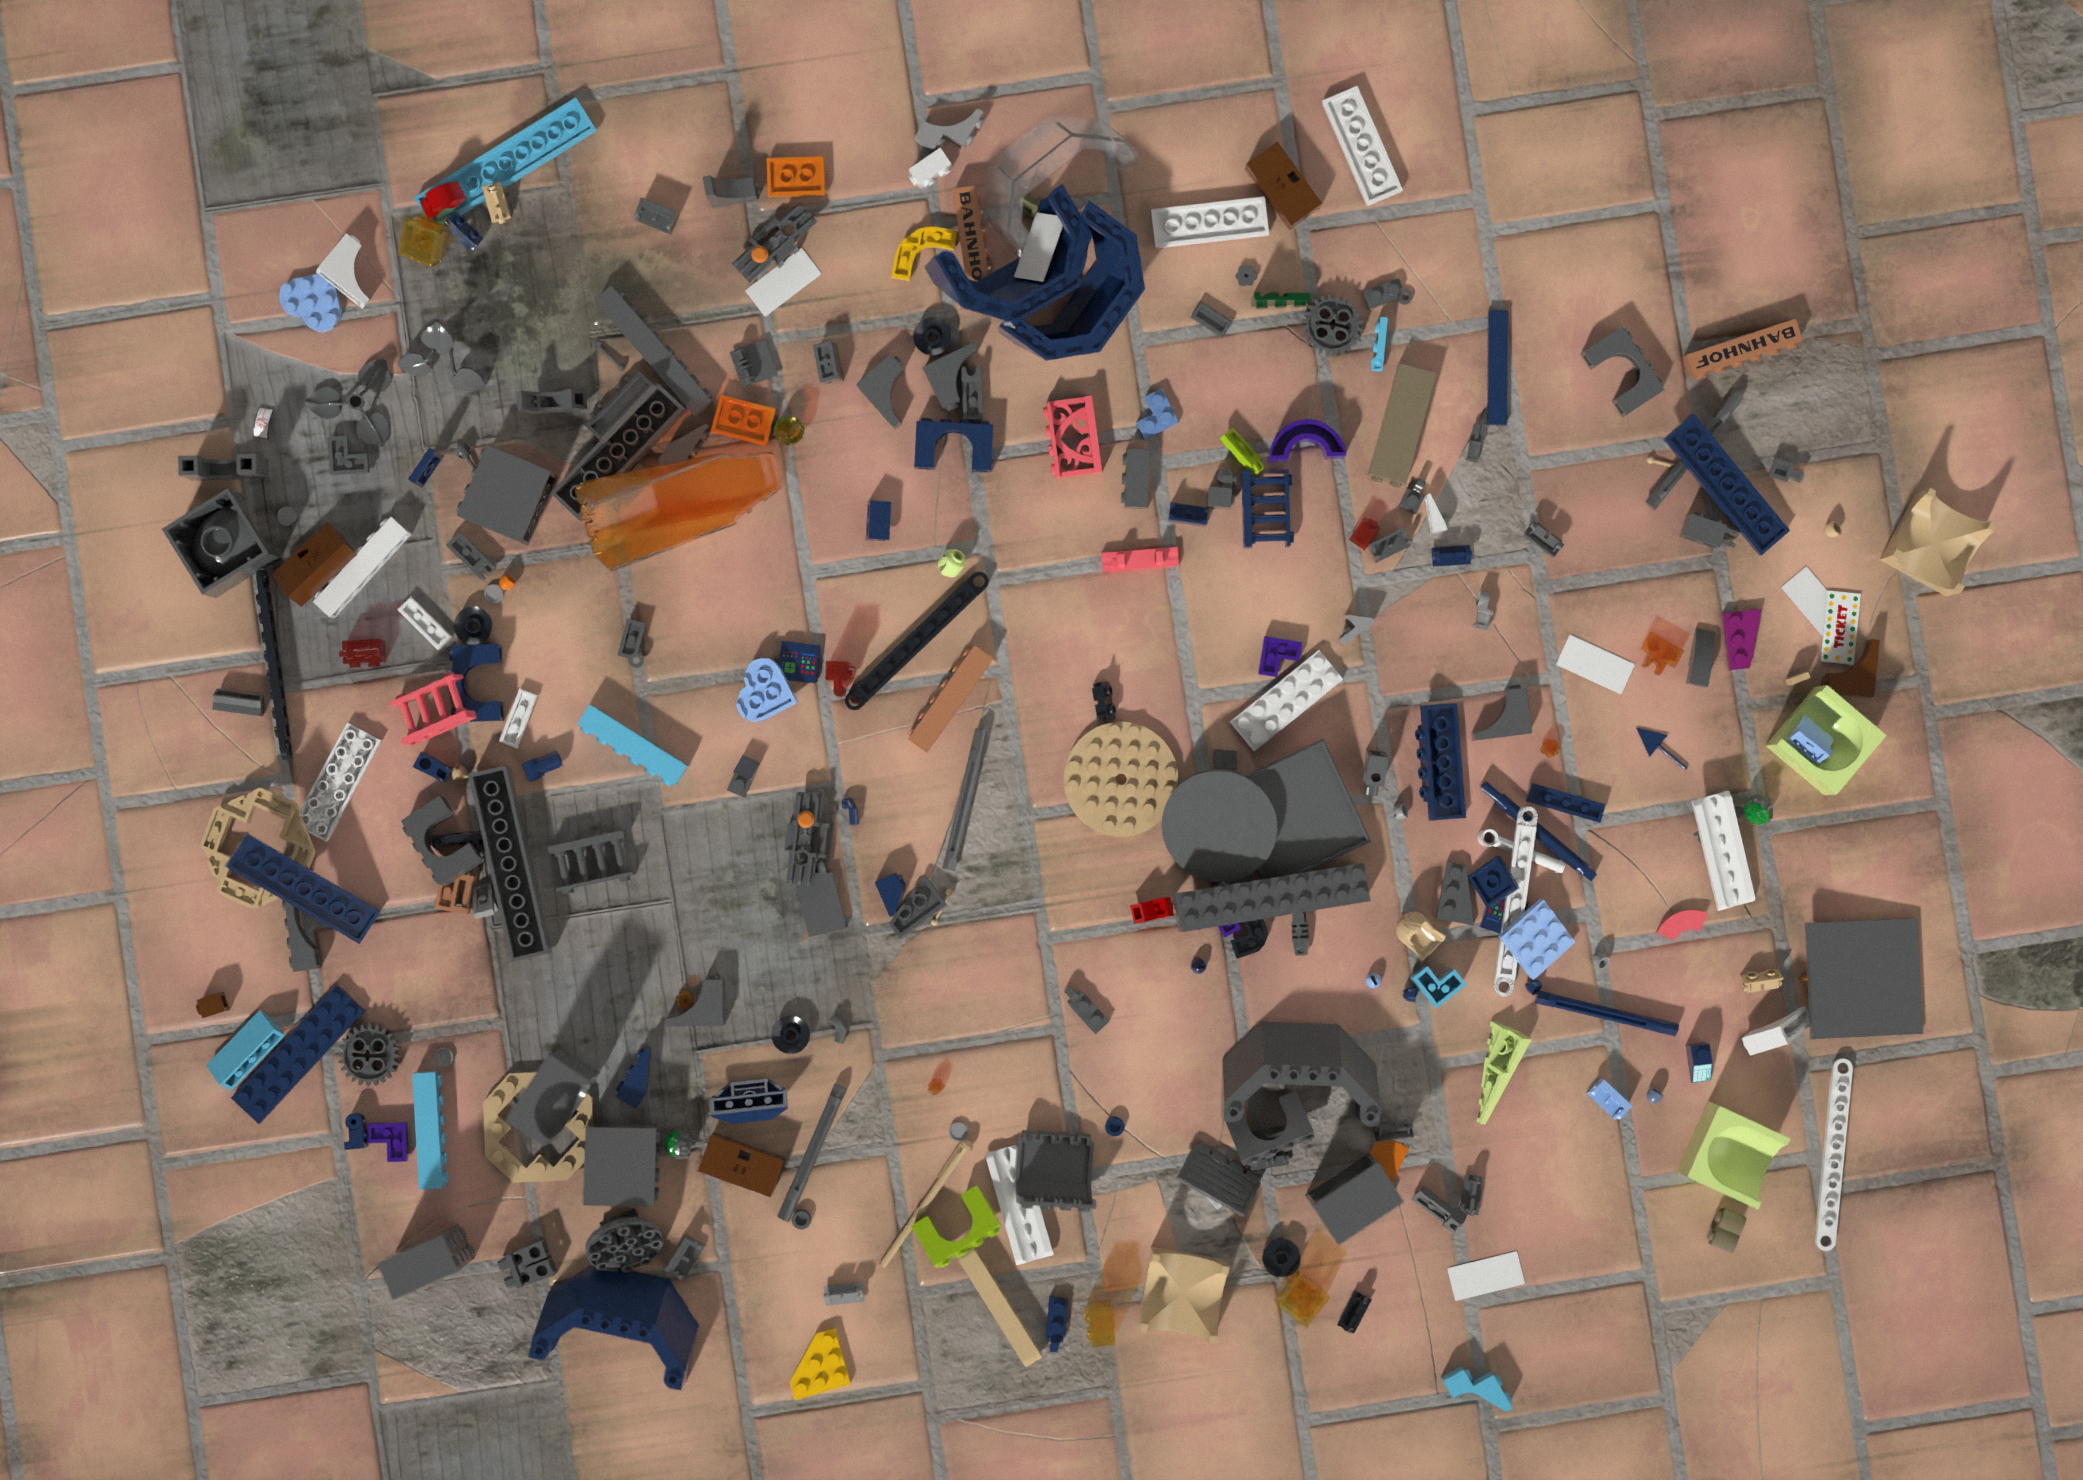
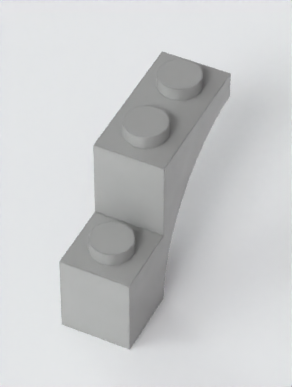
M976 108L973 114L966 120L951 126H937L924 121L915 135V142L932 152L943 147L946 141L944 138L965 148L967 144L970 145L974 140L975 135L973 134L975 130L982 127L985 121L983 118L984 113Z

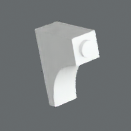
M345 234L319 265L316 273L363 309L368 303L369 298L359 288L354 274L355 258L362 245L359 244L360 241L353 235Z
M1806 1006L1780 1020L1750 1031L1742 1037L1744 1047L1749 1055H1754L1789 1044L1810 1027L1809 1012Z

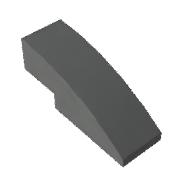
M1695 628L1688 662L1689 670L1686 684L1703 688L1708 687L1713 662L1715 632Z

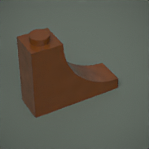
M1867 640L1860 659L1843 672L1825 674V677L1821 680V686H1829L1838 695L1864 698L1874 697L1880 640Z

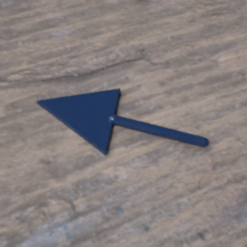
M1636 728L1649 757L1659 748L1680 767L1687 770V767L1660 745L1668 735Z

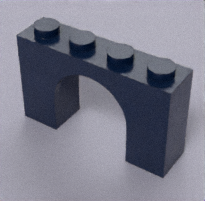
M921 418V421H916L914 468L934 470L935 448L938 441L947 434L958 433L965 436L972 444V472L991 473L993 425L989 421H978V424H971L969 420H959V423H951L950 419H940V422H932L930 418Z
M452 645V650L449 651V658L452 661L453 669H450V673L454 672V674L463 675V679L455 682L463 707L466 710L475 711L477 718L469 722L504 721L503 702H477L470 698L465 689V678L472 668L478 665L502 664V645ZM455 705L451 707V716L455 715Z

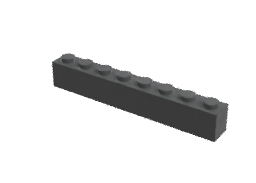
M609 286L594 301L697 418L713 404L710 399L713 396L706 388L702 390L698 386L700 381L693 373L689 375L685 371L688 367L681 359L677 361L673 357L675 352L670 346L664 347L660 342L663 338L656 330L653 333L648 328L649 322L643 316L641 318L638 317L635 313L638 311L631 302L627 304L624 301L625 295L618 287L614 289L612 286Z

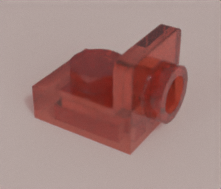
M1364 517L1349 540L1365 551L1380 527L1377 526V522L1373 519Z

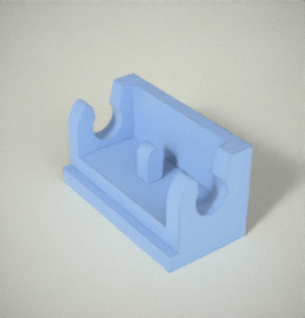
M1602 1078L1587 1092L1614 1120H1619L1632 1107L1623 1096Z

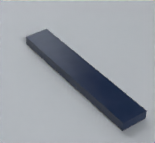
M1502 310L1488 311L1487 425L1496 426L1507 425L1508 311Z

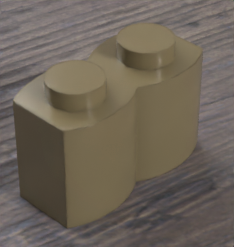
M1721 1208L1720 1211L1718 1210L1714 1217V1221H1716L1715 1226L1709 1230L1707 1239H1709L1708 1244L1733 1254L1747 1217L1725 1208Z

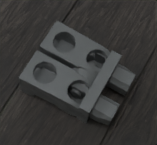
M545 1238L510 1252L497 1262L501 1271L510 1268L512 1275L504 1278L507 1288L517 1287L518 1289L558 1273L552 1256L548 1257L551 1253ZM543 1258H546V1259H544V1260H542V1261H539V1262H536V1263L532 1264V1263L535 1262V1261H538V1260H541V1259H543Z

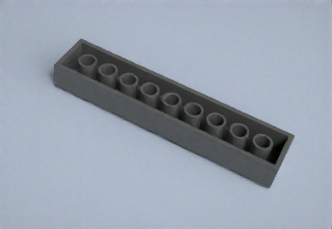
M505 765L470 773L468 776L510 961L515 962L553 953L511 767Z
M1364 863L1172 894L1178 932L1371 901Z

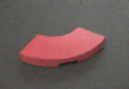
M1698 910L1677 912L1666 918L1658 927L1656 933L1675 941L1678 935L1686 930L1700 931L1708 913Z

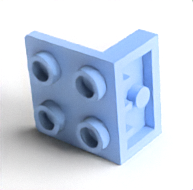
M1806 715L1801 718L1787 739V742L1816 765L1830 756L1833 751L1829 747L1833 743L1834 738Z

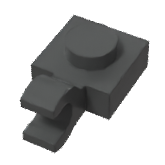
M1774 458L1768 477L1785 483L1790 478L1800 483L1803 481L1805 474L1792 470L1793 463Z
M1417 479L1413 490L1407 488L1399 507L1417 514L1425 497L1420 495L1425 481Z

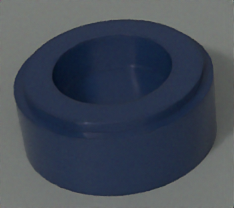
M1110 1117L1105 1123V1129L1111 1136H1119L1124 1131V1122L1119 1117Z

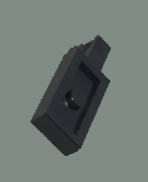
M481 830L432 836L433 848H443L447 843H452V846L463 845V841H471V844L482 843L483 840Z

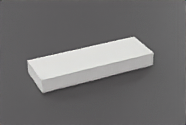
M412 596L397 609L437 650H440L452 638Z
M519 688L499 742L518 749L539 695Z

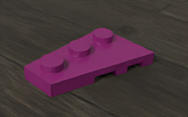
M1762 609L1722 614L1729 671L1750 668Z

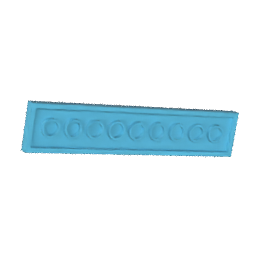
M575 97L415 196L414 199L427 218L420 204L426 197L425 193L445 183L459 182L466 199L456 208L444 209L434 219L427 218L433 230L437 231L445 226L444 222L455 211L462 215L485 201L482 186L500 181L502 189L597 132V130Z

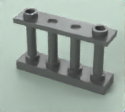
M626 830L548 846L549 854H555V857L558 859L563 887L556 888L557 892L563 891L564 895L575 892L574 888L615 879H619V882L631 880L630 876L635 875V872H627L621 845L622 839L627 838ZM611 841V845H614L620 873L614 876H608L602 848L604 843ZM592 845V848L595 849L601 878L590 881L584 851L585 847ZM573 850L576 853L582 883L571 885L565 859L566 851Z

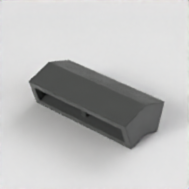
M216 689L213 694L212 710L263 716L264 695Z

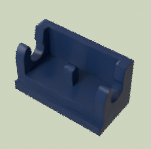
M870 500L867 503L866 540H889L891 502Z
M1171 502L1168 522L1206 527L1209 508Z

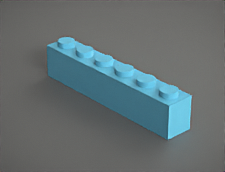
M589 704L577 723L581 726L580 730L589 736L591 733L596 735L598 742L605 746L607 743L614 747L612 749L614 752L621 756L623 753L630 757L629 761L636 766H639V764L645 766L647 773L655 776V774L662 777L661 781L670 787L672 784L678 785L689 767L593 705Z
M439 1070L412 1073L419 1190L443 1188L449 1181L448 1171H445V1164H447L448 1159L447 1152H444V1144H446V1133H443L445 1114L442 1113L441 1107L444 1105V1096L440 1090V1087L443 1086V1077L440 1075Z

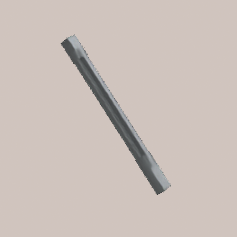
M1734 390L1705 426L1713 437L1744 399L1738 391ZM1680 459L1646 500L1647 506L1653 510L1657 509L1688 470Z
M975 728L943 869L951 871L956 869L988 731Z
M834 1084L808 1148L777 1217L784 1221L790 1222L807 1178L847 1090L841 1085Z

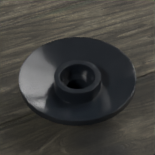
M929 317L920 321L913 333L914 343L918 350L930 356L943 353L949 347L952 338L951 330L947 323L935 317ZM932 334L936 336L934 341L929 339V336Z
M479 607L464 608L457 614L454 620L455 634L466 644L475 645L483 643L492 632L493 625L490 615ZM473 623L478 624V627L475 630H473L471 627Z
M790 1015L782 1017L774 1024L771 1037L773 1044L779 1051L785 1054H796L807 1046L810 1039V1030L803 1019ZM789 1031H793L795 1033V1036L793 1038H790L788 1036Z

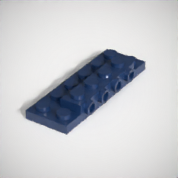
M1457 703L1420 706L1421 725H1418V729L1415 731V738L1419 741L1416 755L1421 764V767L1418 769V776L1422 779V787H1420L1419 794L1423 798V802H1427L1429 821L1466 818Z

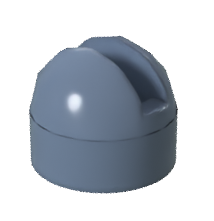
M1652 1087L1647 1092V1099L1652 1104L1659 1103L1664 1096Z

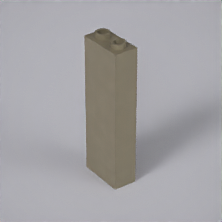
M1402 363L1398 364L1367 476L1371 477L1372 481L1382 483V480L1390 482L1389 485L1398 488L1401 485H1406L1437 373Z

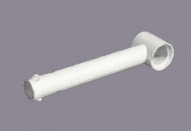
M1483 829L1478 833L1477 839L1481 845L1494 846L1512 853L1513 841L1498 836L1497 832L1492 829ZM1487 832L1492 835V840L1489 843L1484 841V835ZM1533 850L1532 862L1554 870V873L1563 872L1566 863L1561 859L1557 860Z

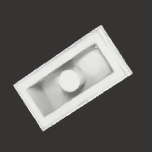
M1427 494L1424 499L1430 533L1448 530L1431 494Z

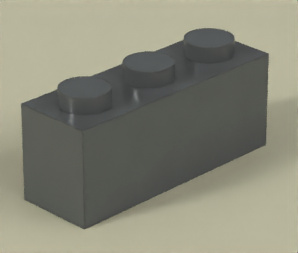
M1127 449V454H1123V465H1126V473H1122V484H1125V492H1121V503H1124V508L1148 509L1150 450Z

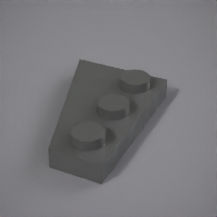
M1446 862L1436 918L1474 926L1466 865Z

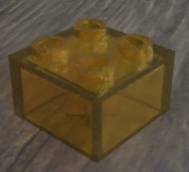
M416 213L411 214L404 219L398 255L433 268L443 259L449 226Z
M1297 1270L1274 1301L1307 1328L1331 1297L1311 1279Z
M1110 1299L1087 1302L1088 1307L1084 1308L1085 1322L1090 1323V1327H1086L1088 1342H1092V1347L1115 1345Z

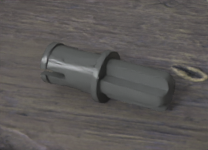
M1475 423L1473 425L1471 439L1468 441L1467 461L1478 462L1480 447L1483 446L1481 442L1485 428L1482 424Z

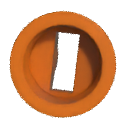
M506 573L499 580V585L503 590H510L516 584L514 579Z

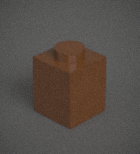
M224 992L198 999V1004H196L197 1012L202 1018L230 1010Z

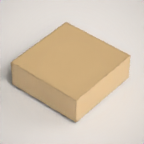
M1804 671L1785 680L1789 686L1811 677L1809 672Z

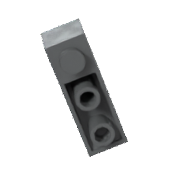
M704 424L668 444L658 461L679 476L681 472L685 473L690 465L688 462L691 457H695L698 454L700 443L702 440L706 441L711 433L709 429L711 427L708 424Z

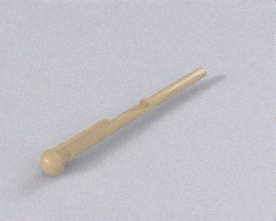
M964 1139L959 1142V1146L936 1177L938 1179L919 1208L915 1209L913 1216L879 1263L882 1267L886 1268L912 1231L911 1226L919 1221L967 1150L972 1151L973 1145L971 1141Z

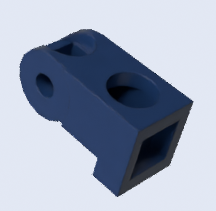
M424 751L420 752L413 765L414 768L444 783L453 770Z
M358 1112L349 1114L345 1119V1125L349 1132V1141L344 1142L345 1150L368 1147L364 1115Z

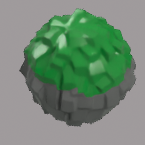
M1756 794L1746 800L1743 811L1747 820L1752 824H1767V822L1773 819L1772 803L1768 796Z
M683 1129L674 1130L665 1137L664 1148L669 1155L677 1160L686 1159L690 1156L693 1135H690V1132Z

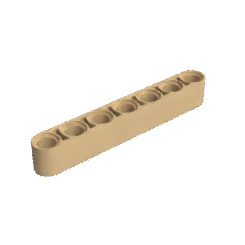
M972 1246L966 1250L967 1253L957 1259L1025 1367H1028L1043 1356L977 1249Z

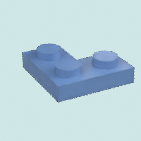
M1162 388L1144 397L1152 412V415L1136 422L1144 440L1179 423Z

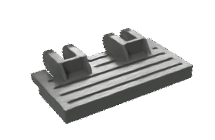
M638 370L631 375L632 379L626 375L624 379L627 384L624 387L617 384L616 388L619 392H615L605 402V407L599 403L597 406L601 411L598 414L591 412L589 415L593 420L589 419L584 424L603 444L657 389Z

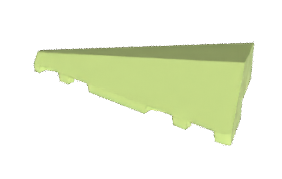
M1495 1021L1490 1022V1027H1492L1491 1037L1487 1041L1489 1051L1488 1057H1485L1481 1084L1483 1093L1482 1098L1479 1099L1481 1108L1480 1115L1476 1119L1480 1124L1487 1123L1532 1040L1520 1031Z

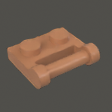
M464 874L448 886L439 884L434 908L470 914V898L473 883L476 882L477 876ZM465 880L461 907L456 906L460 882Z

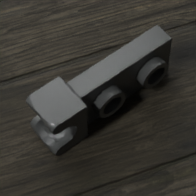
M977 366L976 372L972 376L967 374L966 367H962L963 420H983L981 367Z
M1424 1186L1412 1198L1413 1201L1442 1221V1226L1452 1233H1455L1457 1227H1461L1467 1218L1466 1213L1457 1207L1454 1209Z

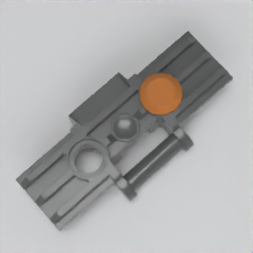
M798 202L779 221L772 217L771 222L753 238L750 237L748 240L752 245L732 262V265L749 283L773 262L780 269L784 265L782 262L791 253L796 254L799 251L794 243L818 221ZM786 225L794 227L792 234L787 235L784 233ZM775 227H778L779 231L764 245L760 246L758 244Z
M796 793L794 820L792 824L787 823L784 849L789 851L790 855L787 884L813 886L816 859H826L827 857L825 849L827 831L830 828V824L821 823L824 794ZM815 827H820L818 852L816 854L812 853L811 836L812 832L815 831ZM800 853L807 854L808 859L805 863L798 861Z

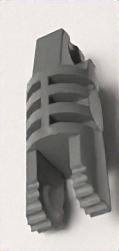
M1306 913L1292 914V942L1295 955H1308L1309 925Z

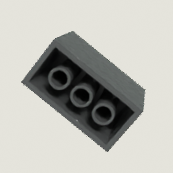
M486 445L479 454L480 461L478 466L473 468L471 483H468L465 487L463 502L460 501L457 506V516L528 546L557 475L540 466Z
M587 1123L585 1129L583 1206L654 1207L655 1201L659 1199V1187H655V1182H659L660 1168H656V1162L660 1161V1148H657V1143H660L661 1129H657V1124Z
M456 1224L398 1250L379 1262L377 1265L392 1299L395 1300L453 1274L474 1259V1250L466 1242L465 1238L467 1235L464 1228Z

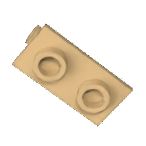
M501 182L482 186L492 223H505L506 219L511 217Z
M1767 969L1763 972H1748L1740 975L1744 982L1742 990L1743 992L1747 991V993L1761 991V984H1763L1764 990L1777 989L1779 986H1782V980H1784L1778 969Z

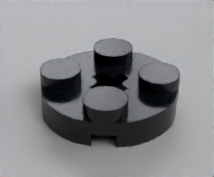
M1276 1238L1271 1240L1263 1249V1265L1275 1277L1291 1276L1300 1266V1251L1296 1244L1289 1239ZM1285 1253L1286 1261L1277 1262V1254Z

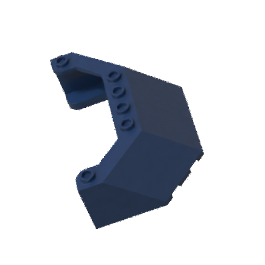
M1062 184L1053 189L1049 197L1043 199L1039 206L1040 213L1058 216L1063 225L1043 282L1014 277L1021 257L977 282L967 277L956 256L951 251H943L935 255L924 268L932 282L962 308L1016 324L1080 287L1092 233Z
M1090 200L1082 211V219L1092 233L1096 263L1084 278L1080 287L1077 288L1052 324L1032 327L1024 320L1016 324L1003 320L999 325V333L1045 361L1100 352L1145 290L1137 235Z
M591 1264L583 1271L548 1292L532 1337L528 1358L537 1360L546 1358L549 1352L556 1347L560 1336L574 1327L651 1344L666 1367L663 1378L664 1384L670 1389L682 1390L687 1382L699 1324L688 1310L686 1303L678 1294L669 1278L636 1271L624 1273L619 1268V1271L598 1270L597 1267Z

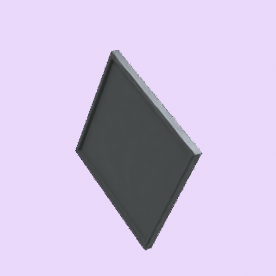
M1320 739L1245 775L1258 783L1270 797L1277 815L1278 830L1274 848L1263 865L1257 869L1261 879L1309 872L1371 842L1324 739Z
M1918 918L1805 923L1810 1039L1923 1034Z

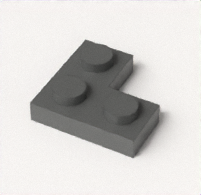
M348 436L328 437L331 476L370 473L369 454H350Z

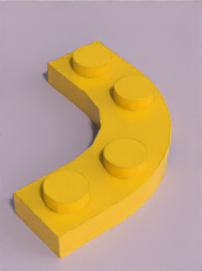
M924 227L915 230V232L905 237L896 250L891 278L910 281L913 262L921 250L936 247L954 251L958 231L940 227Z

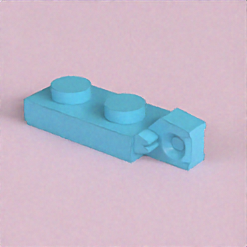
M1380 317V322H1376L1375 333L1378 334V341H1374L1373 352L1377 353V355L1371 360V371L1383 372L1387 317Z

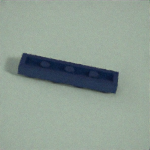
M1530 783L1526 802L1601 823L1606 804L1534 783Z

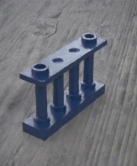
M1284 469L1283 476L1254 477V475H1250V470H1242L1243 549H1251L1252 544H1255V542L1285 541V548H1289L1291 543H1294V532L1290 531L1289 486H1292V474H1289L1288 469ZM1257 484H1283L1284 495L1254 496V494H1251V487ZM1260 503H1284V514L1255 515V513H1251V506ZM1264 522H1284L1285 533L1255 534V532H1252V525Z

